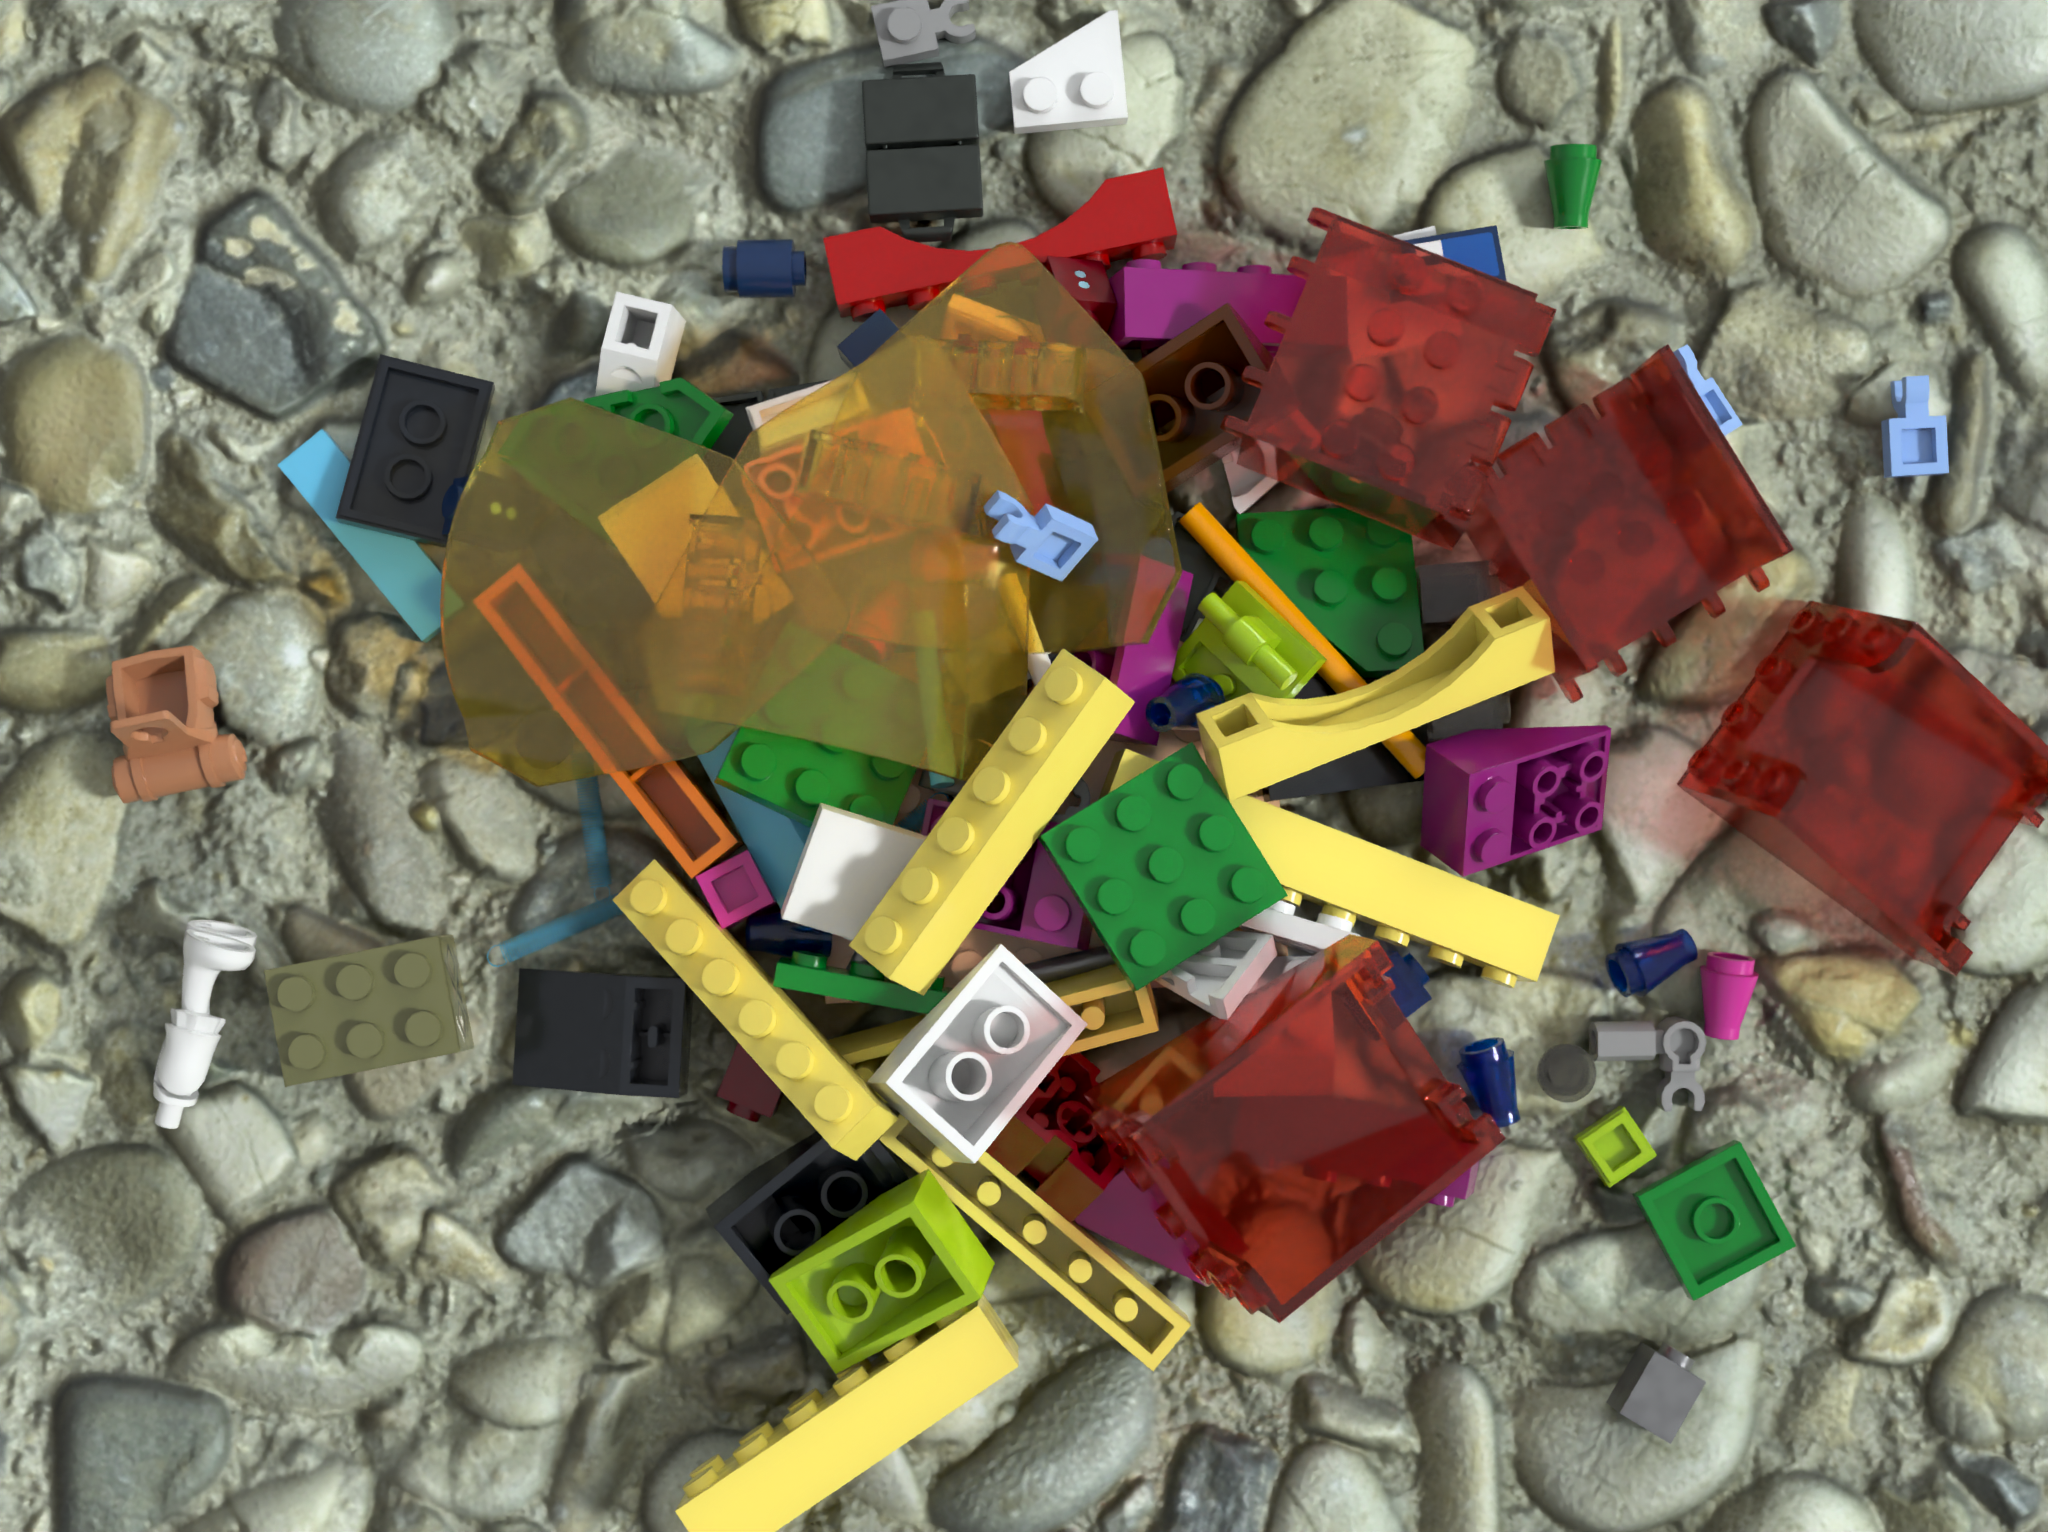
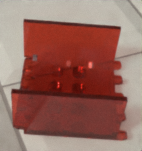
M1313 207L1307 221L1313 226L1328 232L1315 263L1297 256H1292L1289 261L1287 270L1293 275L1307 280L1292 318L1275 311H1269L1264 324L1268 328L1284 334L1269 372L1253 366H1245L1241 376L1243 381L1260 388L1261 392L1248 422L1237 417L1225 415L1220 428L1229 434L1242 438L1237 459L1238 465L1452 551L1466 531L1471 520L1467 516H1473L1489 478L1483 471L1468 466V463L1472 460L1492 467L1512 422L1508 417L1492 411L1491 407L1494 405L1507 411H1516L1534 368L1531 362L1513 354L1516 350L1529 356H1539L1553 322L1556 309L1536 302L1537 293L1322 208Z
M1668 344L1656 351L1630 374L1632 379L1626 377L1592 398L1595 408L1602 417L1601 419L1597 420L1590 407L1586 403H1582L1544 426L1545 434L1552 444V448L1548 449L1537 432H1533L1496 454L1495 460L1504 474L1502 478L1499 479L1487 461L1476 466L1472 460L1462 466L1443 485L1455 504L1451 508L1502 593L1523 586L1550 617L1555 673H1552L1568 701L1572 704L1583 698L1582 691L1575 678L1599 667L1597 664L1599 661L1604 660L1610 672L1615 677H1619L1627 672V666L1618 652L1619 649L1651 630L1664 648L1669 647L1677 642V639L1667 622L1668 620L1700 601L1712 618L1719 617L1726 612V609L1716 591L1745 575L1753 589L1761 592L1770 586L1769 579L1761 566L1794 550Z

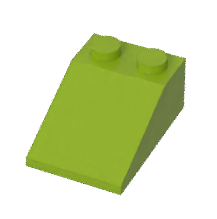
M927 1169L871 1201L771 1274L769 1282L837 1374L981 1299L995 1262L931 1171Z

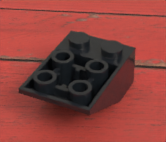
M519 968L512 1085L613 1095L682 1097L688 1093L693 991L680 976Z

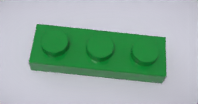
M793 950L791 959L783 957L779 959L773 983L774 987L928 1014L953 989L944 987L945 977L938 975L923 996L887 978L869 962L853 960L849 970L827 966L828 956L802 950Z

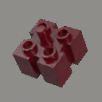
M1079 1052L1062 1056L985 1151L1015 1177L1023 1171L1027 1177L1039 1181L1040 1185L1034 1193L1070 1223L1106 1189L1124 1163L1123 1157L1137 1144L1155 1118L1150 1111L1120 1086L1111 1094L1095 1079L1101 1070Z

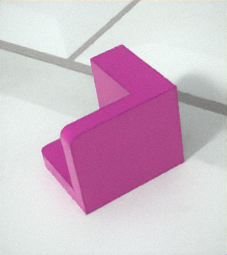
M749 850L695 876L722 929H730L777 904Z

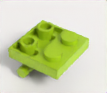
M1236 580L1222 598L1213 592L1207 595L1199 604L1198 610L1205 618L1178 649L1172 678L1202 708L1207 710L1250 692L1273 698L1294 699L1327 659L1245 581Z

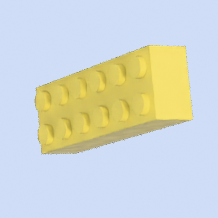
M983 1294L981 1299L885 1348L882 1351L883 1354L870 1362L866 1358L837 1373L838 1380L832 1385L833 1388L821 1395L817 1388L810 1390L787 1408L790 1413L782 1419L783 1422L772 1428L770 1423L765 1421L738 1441L741 1446L727 1460L723 1461L721 1456L717 1454L698 1466L689 1474L692 1479L682 1487L685 1494L675 1510L688 1532H776L1019 1366L1018 1345L985 1295Z

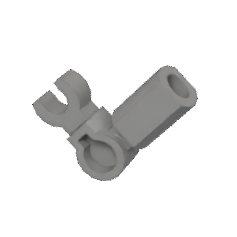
M1678 1016L1665 1018L1659 1022L1657 1027H1654L1651 1021L1590 1023L1589 1053L1593 1062L1654 1060L1656 1054H1659V1068L1665 1071V1077L1659 1082L1656 1089L1658 1107L1665 1112L1672 1111V1096L1674 1092L1678 1089L1686 1088L1688 1092V1107L1694 1111H1702L1705 1103V1093L1702 1086L1695 1081V1071L1700 1070V1057L1705 1051L1706 1038L1698 1025Z

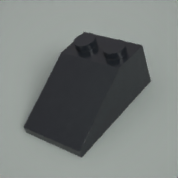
M816 1131L752 1170L710 1204L706 1211L714 1228L788 1315L791 1311L769 1282L771 1274L878 1196L909 1180V1178L879 1140L854 1161L833 1149Z

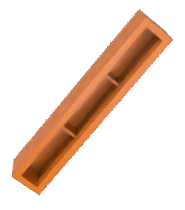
M520 564L474 600L691 879H696L695 876L717 866L745 844L532 571Z

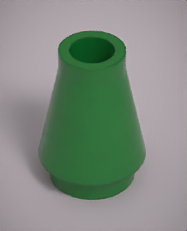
M1560 144L1550 146V159L1545 160L1544 165L1554 216V229L1588 228V216L1602 160L1596 159V145Z

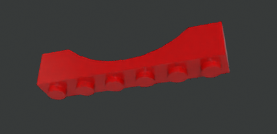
M1162 167L1106 179L1093 196L1062 223L1034 238L1001 248L973 251L935 248L905 239L881 226L824 237L823 240L840 317L852 316L854 322H865L879 309L885 314L887 308L908 304L909 310L929 309L940 305L942 297L964 293L967 299L982 298L997 293L999 291L998 285L1017 281L1021 282L1022 287L1038 286L1047 256L1102 261L1105 270L1111 267L1110 262L1132 258L1133 260H1160L1167 256L1166 250L1174 249L1177 230Z

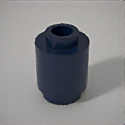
M793 239L738 240L737 246H724L722 271L725 293L738 292L739 298L795 297L796 286H806L805 251H795Z

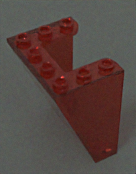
M1809 600L1806 606L1792 617L1787 632L1772 653L1758 664L1755 676L1738 700L1729 705L1724 711L1721 723L1706 744L1690 758L1687 770L1677 782V785L1912 958L1957 976L1973 954L1959 939L1951 936V926L1965 931L1971 923L1957 908L2018 823L2039 828L2045 820L2035 808L2048 800V745L1917 622Z
M1351 934L1345 936L1246 995L1228 1020L1219 1019L1214 1015L1083 1094L1094 1109V1112L1088 1118L1095 1130L1109 1145L1116 1142L1126 1156L1127 1160L1121 1163L1125 1174L1139 1191L1144 1193L1149 1190L1158 1203L1159 1207L1153 1213L1160 1225L1174 1240L1181 1237L1192 1254L1185 1259L1196 1277L1206 1287L1214 1284L1227 1300L1230 1301L1236 1297L1239 1303L1251 1315L1260 1311L1274 1321L1282 1322L1506 1139L1490 1114L1484 1112L1476 1120L1473 1119L1469 1112L1470 1109L1461 1100L1466 1096L1461 1085L1445 1079L1393 999L1390 992L1397 987L1391 977L1383 976V974L1394 965L1378 940Z

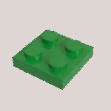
M1732 1140L1632 1194L1685 1294L1693 1301L1796 1246L1740 1141Z

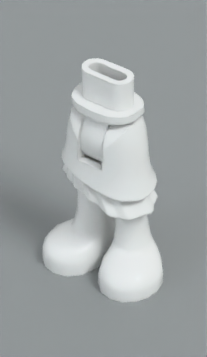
M193 920L187 923L183 940L182 1008H171L172 1023H165L166 1038L158 1056L154 1075L153 1096L160 1101L155 1116V1124L169 1129L178 1128L184 1107L193 1106L197 1102L199 1096L198 1088L206 1078L213 1054L221 1038V1035L218 1033L226 1023L225 1019L210 1015V997L213 985L221 971L245 970L253 962L256 953L254 946L257 935L247 928L216 920Z

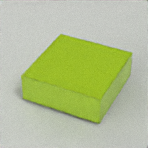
M1621 1105L1572 1137L1603 1184L1609 1188L1657 1156L1629 1112Z

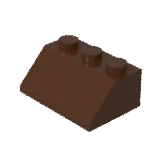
M1230 303L1224 304L1081 399L1139 499H1159L1302 407L1273 356Z

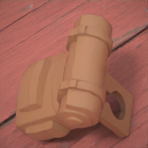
M190 645L149 651L112 662V675L106 679L107 709L109 718L112 721L110 722L111 733L123 743L124 755L113 760L111 772L113 787L123 803L128 804L142 800L143 802H151L163 796L207 787L219 788L224 787L229 782L244 780L247 770L246 762L248 761L246 751L235 734L218 735L213 708L219 704L214 666L206 660L200 650Z

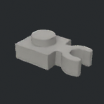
M897 0L871 6L884 68L939 56L937 43L939 39L946 38L955 44H965L976 38L974 24L956 26L950 21L953 14L969 10V0H944L940 8L930 10L928 0Z

